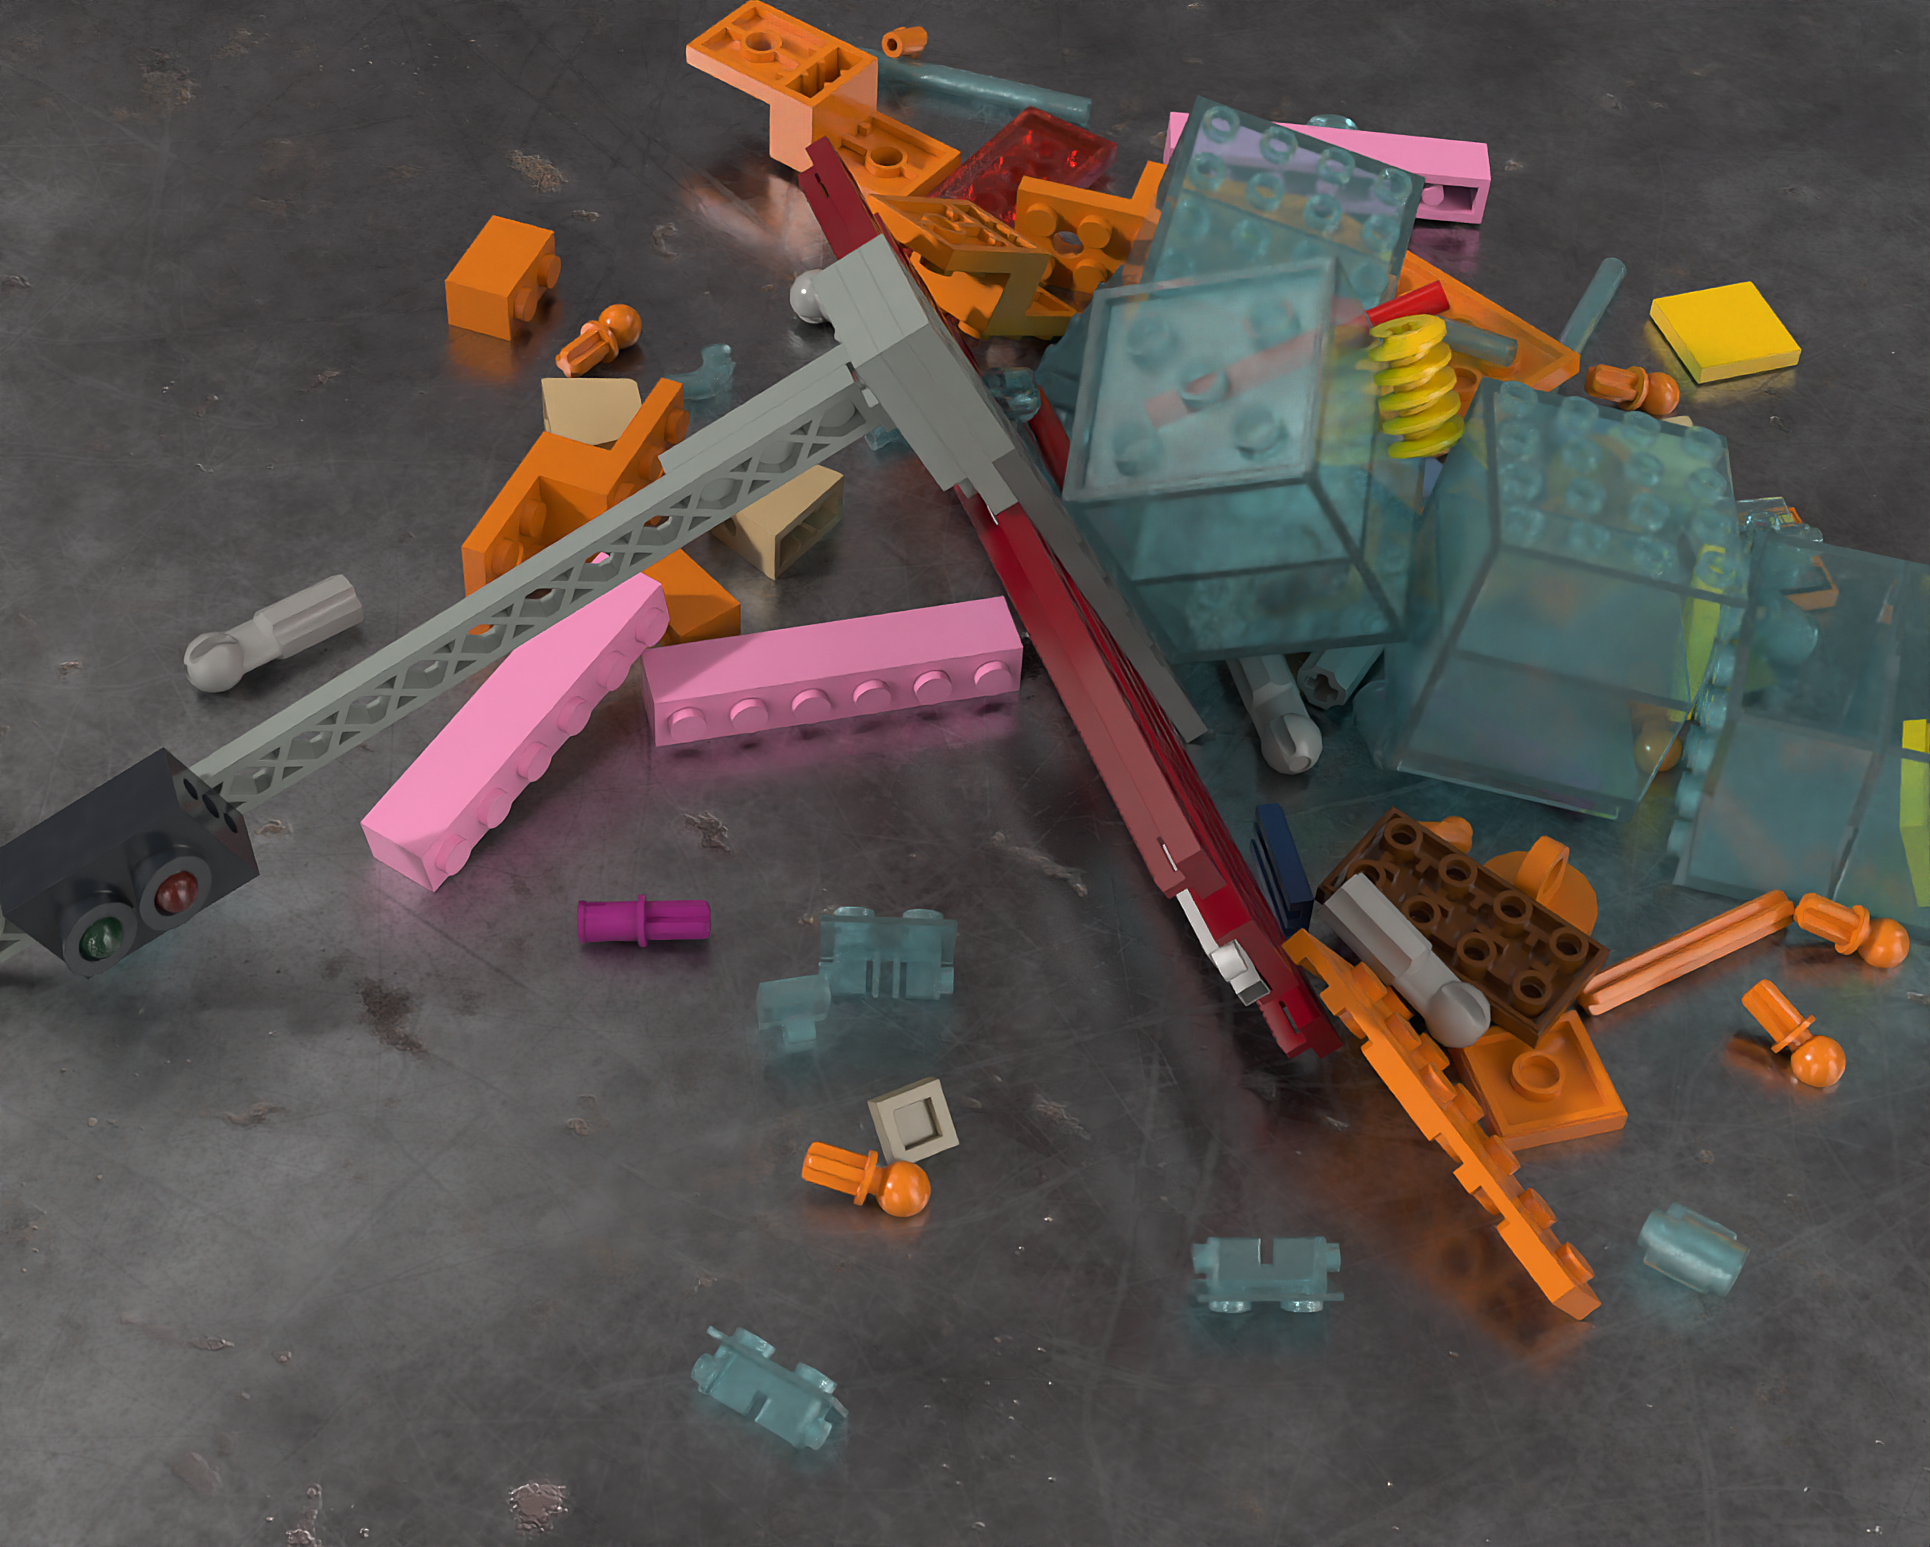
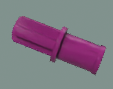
M639 894L638 901L586 902V900H579L577 928L580 944L602 941H638L639 947H647L648 940L705 939L710 936L711 908L709 902L705 900L647 901L646 894Z

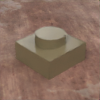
M927 1077L867 1101L887 1165L896 1161L914 1163L959 1145L943 1090L937 1078Z

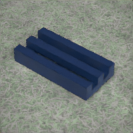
M1279 803L1256 805L1255 815L1258 822L1253 823L1252 832L1255 839H1251L1249 848L1268 904L1288 940L1302 928L1309 932L1315 899L1282 807L1279 806Z

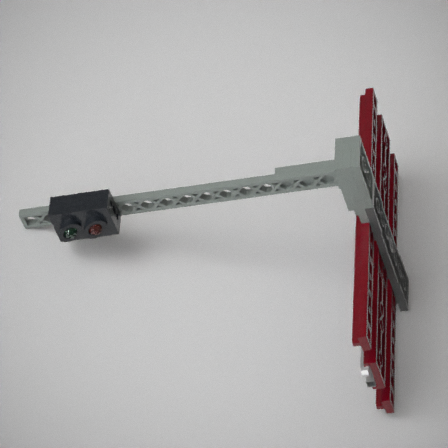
M826 135L805 148L813 166L797 175L799 186L838 260L812 276L810 280L841 344L659 455L658 458L666 474L193 766L186 767L167 749L162 747L0 847V964L33 943L39 942L63 960L76 975L90 979L95 975L101 974L111 969L124 957L165 932L183 925L198 912L260 875L243 817L244 814L882 425L887 433L895 428L899 429L943 491L952 486L954 487L1039 657L1042 659V663L1046 667L1045 669L1048 671L1061 700L1064 702V706L1068 710L1067 712L1070 714L1080 737L1084 741L1083 743L1087 747L1090 757L1097 767L1096 769L1107 786L1106 788L1110 792V796L1113 798V802L1116 804V808L1119 810L1124 823L1127 825L1126 827L1130 831V835L1137 845L1136 847L1144 858L1143 861L1154 878V882L1168 899L1175 895L1177 896L1207 956L1216 968L1219 969L1226 982H1231L1236 994L1245 1006L1256 1001L1274 1038L1277 1040V1044L1290 1059L1311 1047L1321 1059L1344 1046L1302 966L1295 965L1281 946L1287 941V938L1172 725L1174 723L1187 743L1208 731L1165 649L1120 582L1113 579L1024 447L1026 445L1005 414L973 352L952 321L946 322L927 284L879 213L877 212L873 215L852 173ZM821 181L823 182V184H824V186H825V188H826V190H827V192H828V194H829L828 197L826 196V194H825V192H824V190H823V188H822V186H821V184H820ZM856 370L862 379L859 380L853 371ZM655 516H670L668 521L658 527H643L645 522ZM596 552H611L608 558L599 563H584L585 559ZM538 588L552 589V592L541 599H525L526 595ZM479 624L494 625L492 629L482 635L467 634L469 630ZM420 660H436L435 664L425 670H408L410 666ZM362 696H379L378 699L368 705H350V703ZM303 732H321L311 740H292ZM246 767H264L254 775H235ZM1284 1007H1287L1292 1019L1294 1020L1298 1030L1300 1031L1299 1033L1296 1034L1287 1014L1283 1009Z

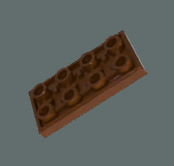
M1393 805L1318 886L1314 898L1315 901L1323 905L1344 883L1355 874L1358 875L1362 872L1432 944L1431 951L1461 982L1470 983L1483 993L1490 1004L1491 1020L1533 1049H1535L1603 967L1611 951Z

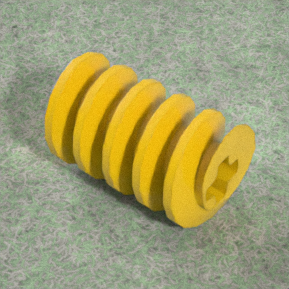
M1422 314L1393 319L1371 328L1369 334L1373 337H1383L1384 343L1368 351L1369 361L1389 363L1388 368L1373 375L1374 385L1393 386L1394 388L1393 392L1378 399L1379 409L1398 411L1399 415L1383 423V430L1386 434L1403 435L1404 438L1387 447L1389 457L1395 459L1428 457L1442 453L1455 446L1458 439L1466 431L1463 417L1457 414L1461 407L1459 394L1452 390L1457 382L1454 369L1447 366L1452 358L1450 346L1441 341L1447 334L1445 321L1437 316Z

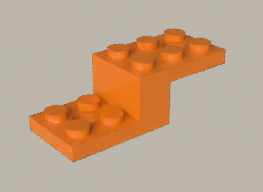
M760 0L747 1L686 45V63L770 104L769 157L801 173L813 166L805 148L825 135L852 173L865 199H867L868 194L926 197L961 169L960 151L877 111V57Z
M1147 161L1132 199L1023 176L1017 191L1015 230L1052 254L1040 283L1170 312L1185 272L1291 296L1297 279L1309 196ZM1240 227L1248 228L1256 233L1259 240L1246 241L1241 239L1234 229ZM1068 231L1074 233L1082 244H1069L1060 237L1058 232Z
M868 194L866 201L873 215L877 212L879 213L902 248L913 250L910 261L927 284L941 312H949L960 320L958 327L962 331L981 340H989L991 336H1004L1012 340H1021L1022 336H1035L1039 339L1050 341L1053 336H1077L1085 316L1038 286L1052 256L1050 252L969 200Z
M661 377L611 451L544 431L461 546L465 596L467 597L666 475L658 456L682 442L689 426V411L684 409L683 383ZM662 516L653 517L645 522L643 527L657 525ZM601 552L591 555L585 559L584 563H592ZM603 552L609 556L611 554V552ZM479 624L469 630V635H482L492 629L494 625Z

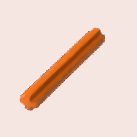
M1775 889L1598 971L1576 998L1577 1004L1582 1005L1587 1015L1597 1016L1791 925L1796 906L1793 901L1788 900L1782 890Z

